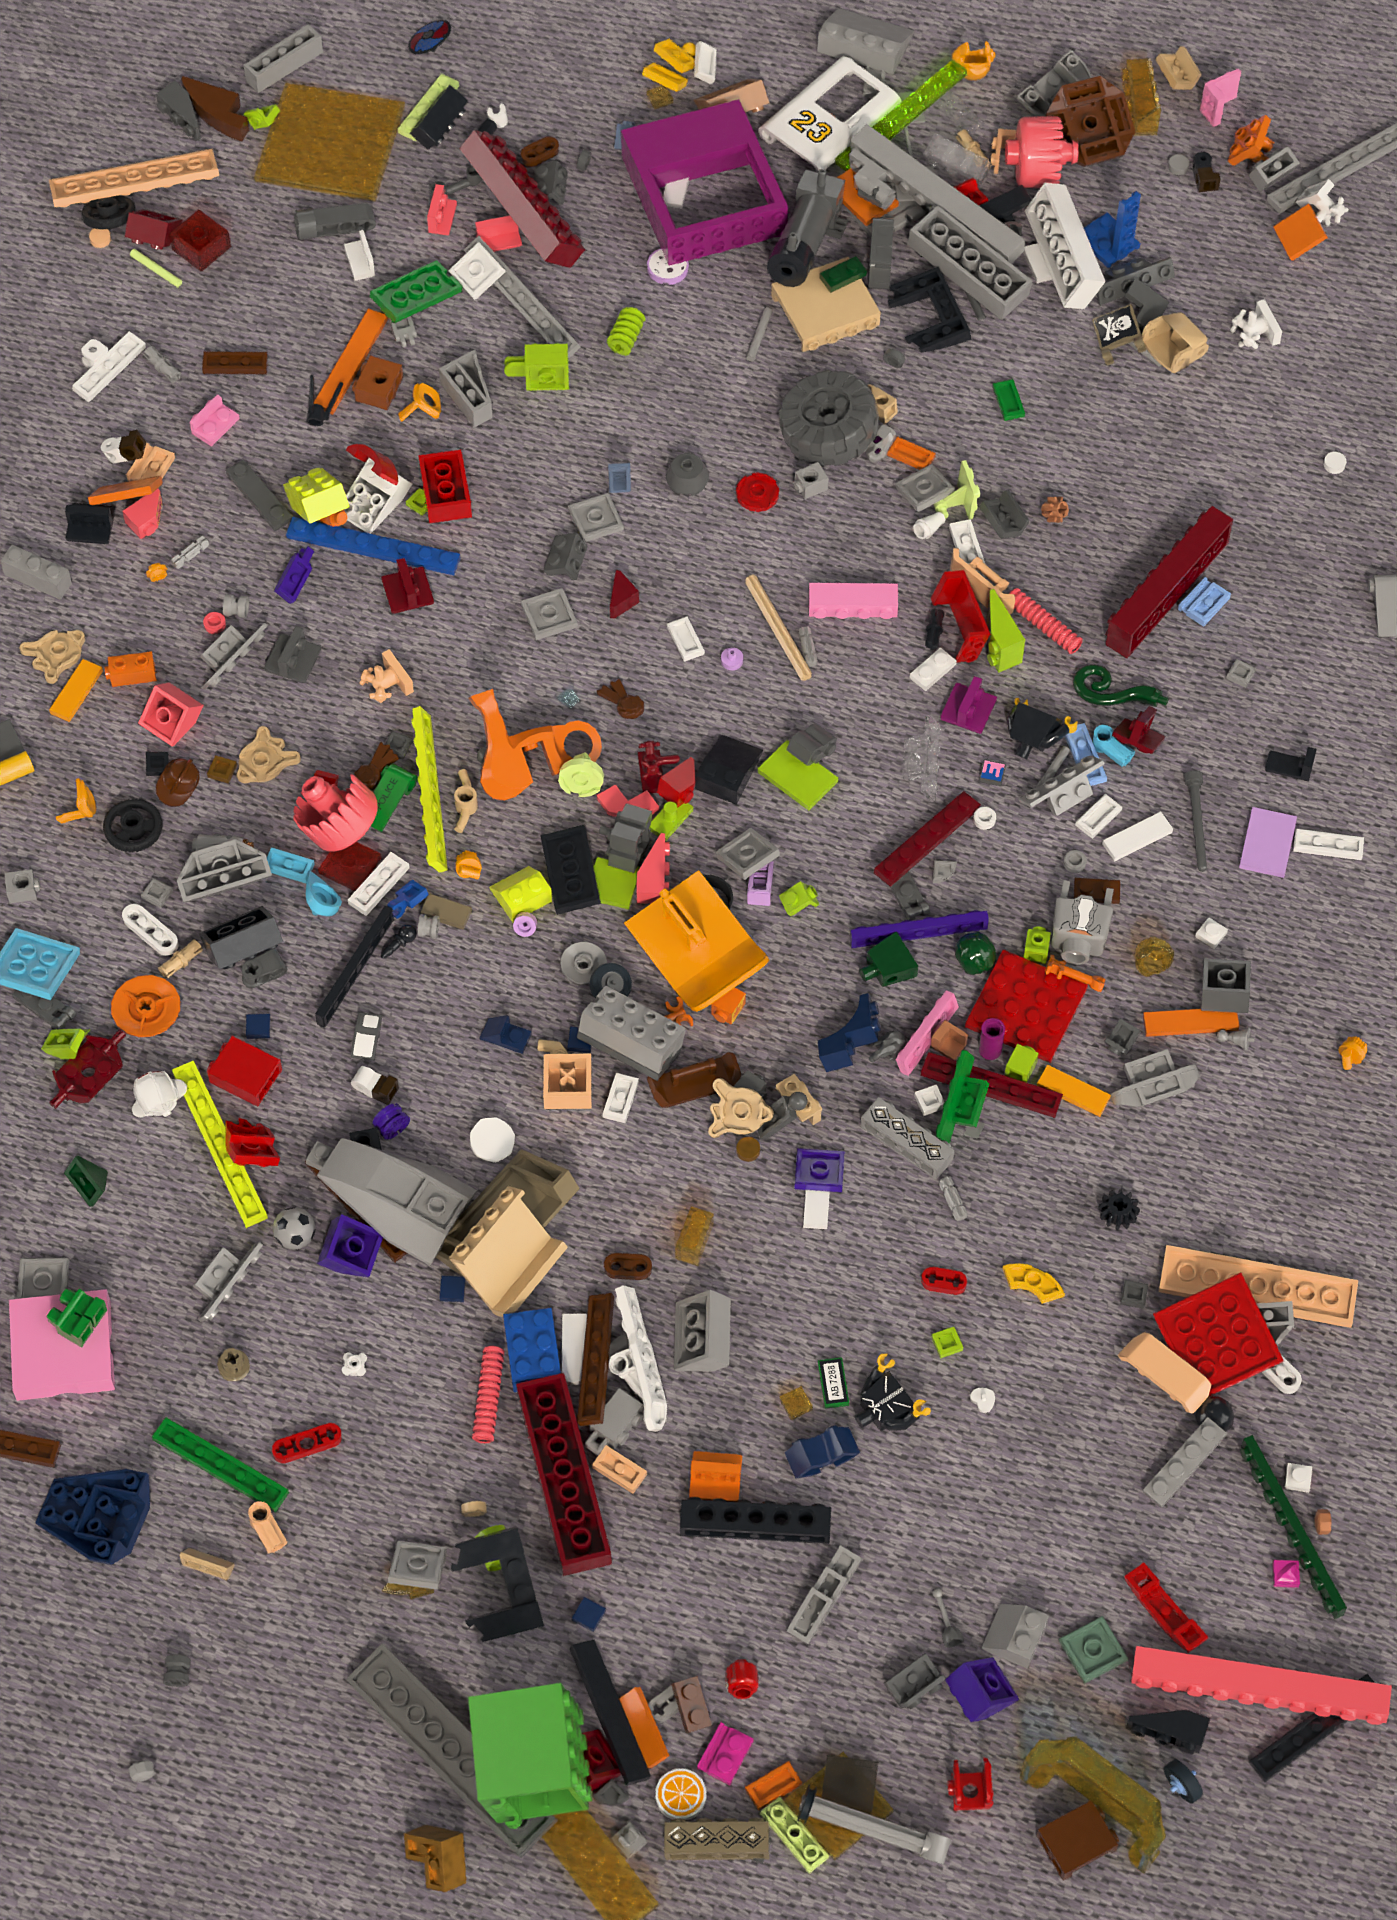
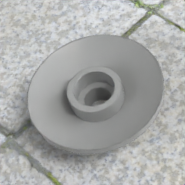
M578 942L570 945L563 952L560 961L561 970L565 977L574 983L584 985L590 984L591 975L596 968L607 963L602 949L589 942ZM585 964L588 968L582 969L579 966Z

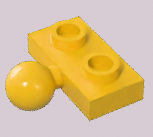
M671 39L655 44L653 51L681 74L695 68V59L693 57L695 56L696 45L694 43L687 42L682 48Z

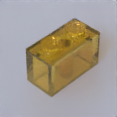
M690 1207L675 1247L676 1260L696 1266L699 1265L714 1225V1213Z

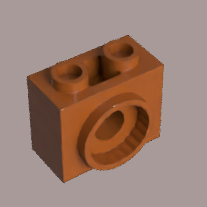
M370 356L367 363H363L359 379H356L353 383L352 391L355 392V401L388 410L403 380L402 365Z

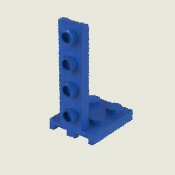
M1138 191L1133 192L1127 200L1123 199L1119 202L1116 220L1107 212L1084 227L1094 255L1108 269L1118 260L1127 257L1133 250L1140 248L1141 243L1134 238L1141 194Z

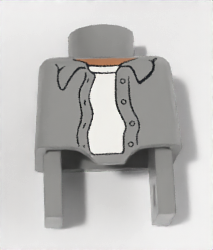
M1063 880L1061 896L1056 899L1051 946L1062 950L1061 956L1064 961L1081 965L1089 961L1090 955L1101 956L1103 954L1113 915L1111 901L1114 889L1107 888L1104 905L1096 903L1091 896L1080 895L1075 899H1067L1070 881Z

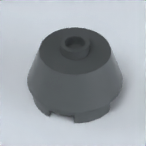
M691 453L678 455L666 471V481L670 489L678 495H697L703 491L709 480L708 470L702 460Z

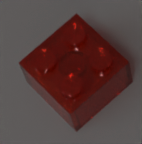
M199 209L169 233L172 250L201 272L231 248L229 231Z

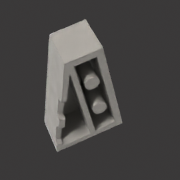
M475 349L439 368L440 385L474 427L493 418L491 399L482 376V370L478 363Z

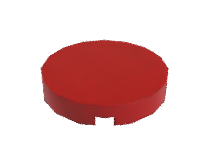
M752 473L748 477L747 475L738 482L736 488L737 500L742 507L749 511H766L772 508L778 501L779 486L776 484L775 479L767 474Z

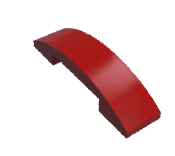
M354 444L346 448V451L365 463L369 458L373 460L375 464L371 471L397 486L399 482L397 470L388 457L363 444Z
M1144 1562L1124 1576L1137 1599L1163 1631L1183 1650L1189 1653L1208 1639V1636L1193 1618L1189 1620L1159 1585L1160 1580Z

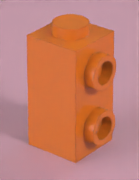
M152 651L108 657V666H104L106 680H111L112 687L157 681Z

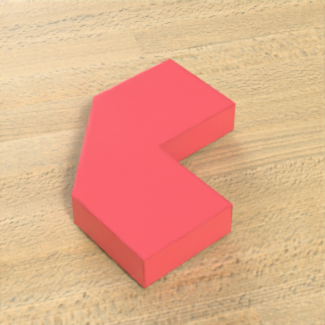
M616 785L597 795V800L609 816L616 817L619 811L622 812L626 803L651 810L652 814L659 811V805L647 790L629 801Z

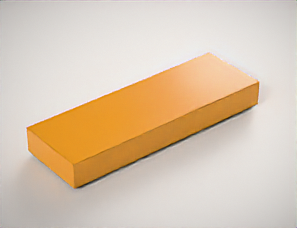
M82 659L49 709L50 714L70 722L102 674L103 668Z
M1049 1065L1046 1066L1037 1082V1086L1063 1094V1100L1099 1117L1111 1097L1110 1094Z

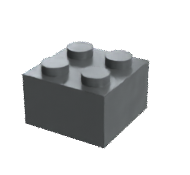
M1204 958L1201 1011L1248 1013L1251 961Z

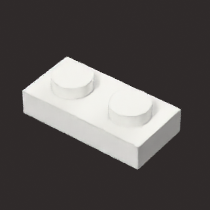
M940 647L911 672L909 678L924 691H927L950 671L957 661Z
M616 1073L603 1111V1118L626 1123L639 1084V1078Z

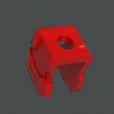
M983 1757L982 1773H959L958 1760H954L951 1780H947L948 1796H953L954 1811L990 1809L993 1806L992 1768L987 1758ZM966 1785H973L978 1793L975 1797L968 1798L963 1794V1788Z

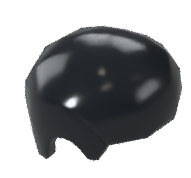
M1219 1396L1208 1397L1195 1413L1199 1426L1208 1417L1227 1432L1234 1423L1235 1415L1230 1403Z

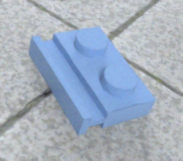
M1204 577L1179 604L1178 610L1185 612L1186 616L1204 627L1230 599L1231 593L1216 583L1209 582L1208 578Z

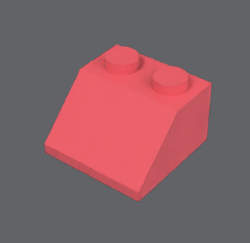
M170 682L154 686L138 724L169 745L174 746L196 723L204 705Z

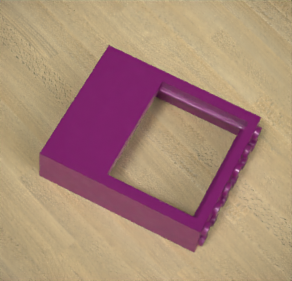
M739 99L621 130L622 159L668 266L781 237L788 222V205ZM746 165L751 166L768 203L767 205L676 228L659 188L665 187L667 183L685 178L693 180Z

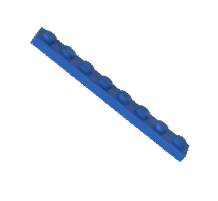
M292 517L286 533L287 539L397 563L396 560L405 558L409 566L424 567L427 570L455 575L460 561L459 553L338 526L332 527L320 522L308 523L305 519Z

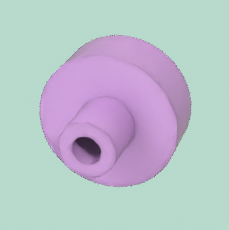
M737 648L725 649L721 654L722 666L727 670L739 669L743 664L742 652Z
M529 912L519 913L513 923L514 931L523 937L531 936L537 927L536 917Z

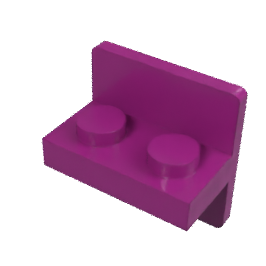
M976 676L973 677L970 686L955 683L940 719L981 734L996 704L997 697L985 693L984 689L981 688L982 679Z

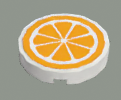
M674 1769L667 1772L660 1778L656 1787L658 1808L670 1819L687 1820L696 1817L703 1810L706 1803V1787L703 1780L695 1772L688 1769Z

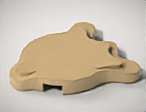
M57 630L45 634L38 641L22 643L20 645V652L25 656L37 657L32 662L33 668L45 672V680L47 683L53 684L56 683L59 675L64 670L72 667L79 660L82 645L85 642V635L80 630L67 631V633H58Z
M261 726L257 729L255 739L246 745L239 755L237 779L241 783L272 780L284 768L299 764L301 761L300 754L297 751H282L285 747L284 740L271 737L269 729Z
M717 1078L713 1082V1088L721 1101L710 1106L711 1113L714 1116V1122L708 1130L711 1137L717 1138L728 1132L750 1134L758 1130L765 1122L772 1120L774 1115L773 1109L765 1103L757 1091L745 1087L735 1088L722 1078Z

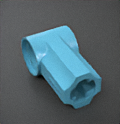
M1099 725L1096 727L1092 741L1096 751L1106 754L1121 767L1126 766L1135 755V751L1127 744H1123L1113 737V729L1110 726Z

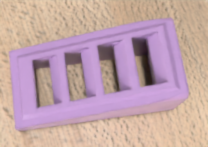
M774 861L760 869L767 870L768 873L755 872L749 876L748 904L770 906ZM754 886H761L766 888H756Z

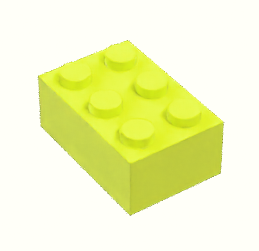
M314 468L307 475L293 477L288 480V483L283 484L291 508L308 523H313L350 507L342 483L323 468Z

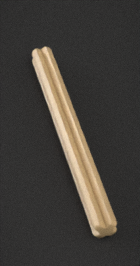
M751 575L746 577L745 583L799 678L802 681L810 679L812 677L811 670L757 576Z

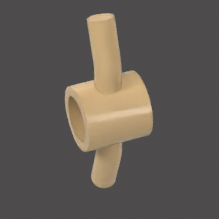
M466 769L458 772L462 786L454 794L456 811L461 814L454 828L458 833L463 832L470 815L474 814L478 808L477 793L471 786Z

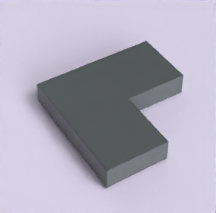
M1137 278L1131 282L1124 295L1140 307L1136 319L1142 331L1150 321L1162 316L1169 304V301Z

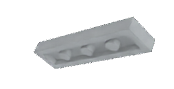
M1207 1417L1143 1489V1492L1162 1508L1227 1436V1433Z

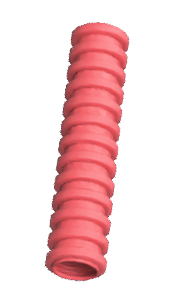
M1019 588L1013 589L1009 593L1015 595L1014 609H1016V612L1021 613V616L1026 617L1027 621H1031L1033 625H1037L1036 627L1039 630L1042 629L1044 634L1047 633L1049 638L1052 637V640L1057 642L1059 646H1062L1064 650H1067L1069 654L1075 653L1080 648L1083 639L1077 637L1076 633H1072L1071 629H1067L1065 624L1062 625L1060 620L1057 621V618L1052 616L1051 613H1046V609H1041V605L1036 604V601L1031 600Z
M487 1346L483 1349L484 1355L482 1356L483 1362L481 1363L482 1369L480 1370L482 1376L479 1377L481 1383L478 1385L480 1390L477 1393L479 1397L477 1398L476 1419L474 1420L475 1426L473 1427V1432L475 1433L472 1434V1439L479 1443L494 1441L493 1434L495 1433L494 1427L496 1426L494 1420L497 1419V1414L495 1413L498 1411L499 1384H501L500 1377L502 1376L501 1370L503 1369L502 1363L504 1362L502 1356L505 1354V1351L498 1346Z

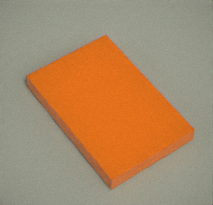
M852 169L836 177L845 180L843 205L865 226L873 223V218H881L899 206V201L895 198L893 203L883 210L859 197L858 190L854 187L856 172Z
M156 476L99 487L88 497L90 505H97L150 495L162 485V477Z

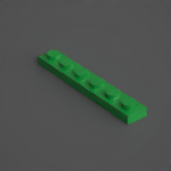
M165 1417L152 1435L153 1441L252 1500L268 1504L270 1510L276 1513L289 1494L287 1488Z

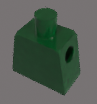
M897 932L867 952L866 962L868 965L859 969V973L865 982L876 977L882 987L918 976V964Z

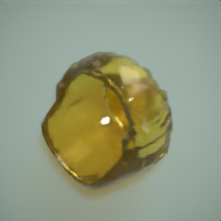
M1157 937L1145 938L1135 948L1134 959L1138 972L1145 977L1164 972L1171 967L1174 961V950L1164 939Z

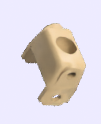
M1181 312L1160 316L1150 321L1142 332V338L1148 352L1172 373L1188 367L1195 360L1201 358L1209 348L1206 335Z

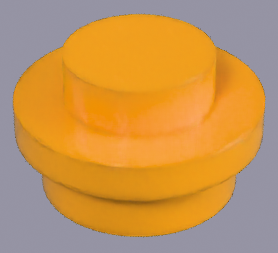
M161 563L150 565L148 567L149 570L146 571V576L152 582L167 577V566L161 565Z

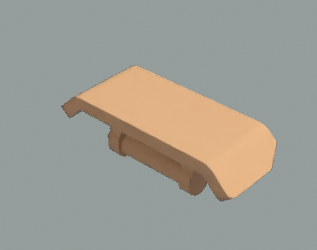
M953 548L950 571H965L975 598L987 609L990 590L994 589L1011 615L1014 610L1015 595L1002 593L1008 587L1009 582L1006 579H1002L984 564L983 560L979 557H976L971 563L967 564L959 557V548ZM978 569L982 574H984L988 579H990V580H991L994 584H996V585H995V586L992 585L988 580H986V579H985L982 575H980L976 570Z
M1144 1332L1134 1337L1118 1354L1121 1361L1129 1362L1138 1369V1373L1142 1376L1145 1375L1170 1395L1171 1399L1181 1403L1188 1413L1193 1414L1209 1396L1211 1388L1209 1380L1149 1333Z

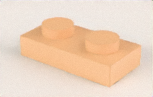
M607 1445L592 1464L593 1469L634 1494L647 1476L646 1470Z

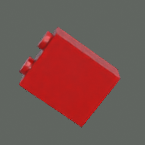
M234 1036L221 1046L219 1056L216 1060L211 1061L207 1068L211 1084L257 1107L282 1071L280 1059Z

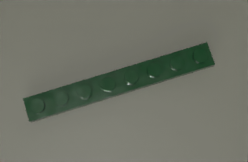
M1253 1435L1244 1438L1240 1449L1241 1456L1245 1462L1249 1461L1253 1469L1252 1476L1257 1484L1261 1483L1266 1502L1269 1505H1273L1278 1524L1281 1527H1285L1290 1546L1292 1548L1296 1547L1300 1555L1298 1559L1304 1570L1308 1569L1312 1577L1310 1578L1312 1587L1316 1592L1320 1591L1323 1597L1324 1609L1328 1614L1331 1613L1334 1619L1344 1616L1347 1607Z

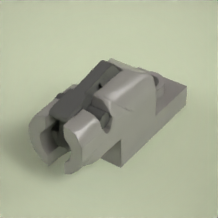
M854 149L849 156L850 167L856 172L854 187L858 190V196L883 210L887 209L893 203L896 191L886 183V170Z

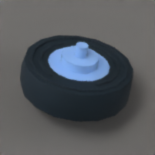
M1177 1759L1165 1765L1163 1768L1164 1774L1172 1786L1170 1788L1172 1793L1176 1791L1181 1798L1191 1804L1203 1796L1202 1787L1195 1777L1197 1773L1194 1770L1190 1771L1186 1765Z

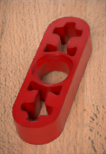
M327 1423L275 1441L272 1446L273 1457L279 1463H288L336 1447L342 1440L341 1429L337 1424ZM328 1431H332L335 1434L333 1440L326 1437ZM316 1434H319L320 1438H322V1444H318ZM304 1438H311L314 1444L311 1448L304 1449L300 1446V1442ZM292 1442L296 1443L298 1452L294 1451ZM284 1446L285 1449H288L287 1455L282 1456L281 1453H278L280 1452V1447Z

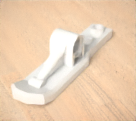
M621 1286L615 1289L617 1294L616 1304L621 1310L623 1318L622 1327L627 1333L629 1349L612 1355L609 1360V1369L613 1374L619 1375L620 1378L624 1379L633 1392L639 1396L644 1403L643 1420L646 1428L649 1431L656 1432L661 1430L666 1422L667 1402L652 1345L646 1334L635 1288ZM624 1360H625V1361H626V1367H625L624 1370H623V1369H622V1364H623V1362H624Z

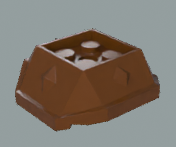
M1101 75L1061 86L1045 113V116H1058L1062 121L1063 129L1056 131H1062L1063 138L1053 140H1066L1067 143H1071L1073 140L1078 143V161L1076 164L1082 167L1123 157L1136 132L1124 92L1107 82ZM1085 121H1090L1093 124V128H1088Z

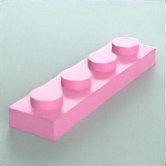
M945 991L942 997L936 1001L931 1012L924 1017L917 1031L911 1035L904 1049L899 1051L896 1062L900 1072L904 1075L909 1076L931 1046V1039L944 1020L949 1021L959 1008L954 993Z

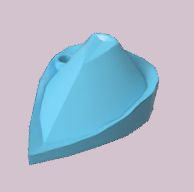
M311 871L308 872L305 895L312 914L316 916L335 915L342 903L340 896L320 877Z

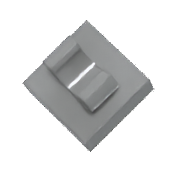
M631 1822L611 1838V1842L627 1860L647 1844V1840Z

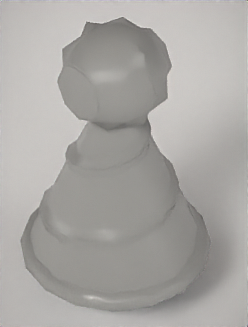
M1250 1028L1232 1032L1231 1034H1228L1226 1030L1217 1032L1219 1042L1230 1040L1246 1051L1249 1048L1250 1042L1255 1041V1038L1250 1037Z

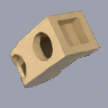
M868 384L878 407L879 421L885 425L898 413L897 399L878 387L876 388Z

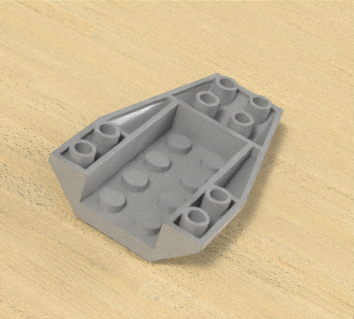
M344 1138L340 1139L317 1175L319 1179L385 1240L431 1266L438 1255L447 1235L462 1211L466 1210L477 1192L476 1189L435 1166Z

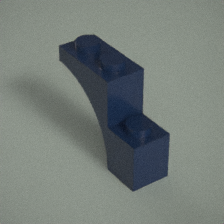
M869 993L859 995L858 1008L844 1027L836 1033L818 1040L819 1058L826 1072L852 1066V1055L856 1054V1047L878 1042V1031H881V1027L876 1015L879 1014V1008L876 1001L872 1002Z

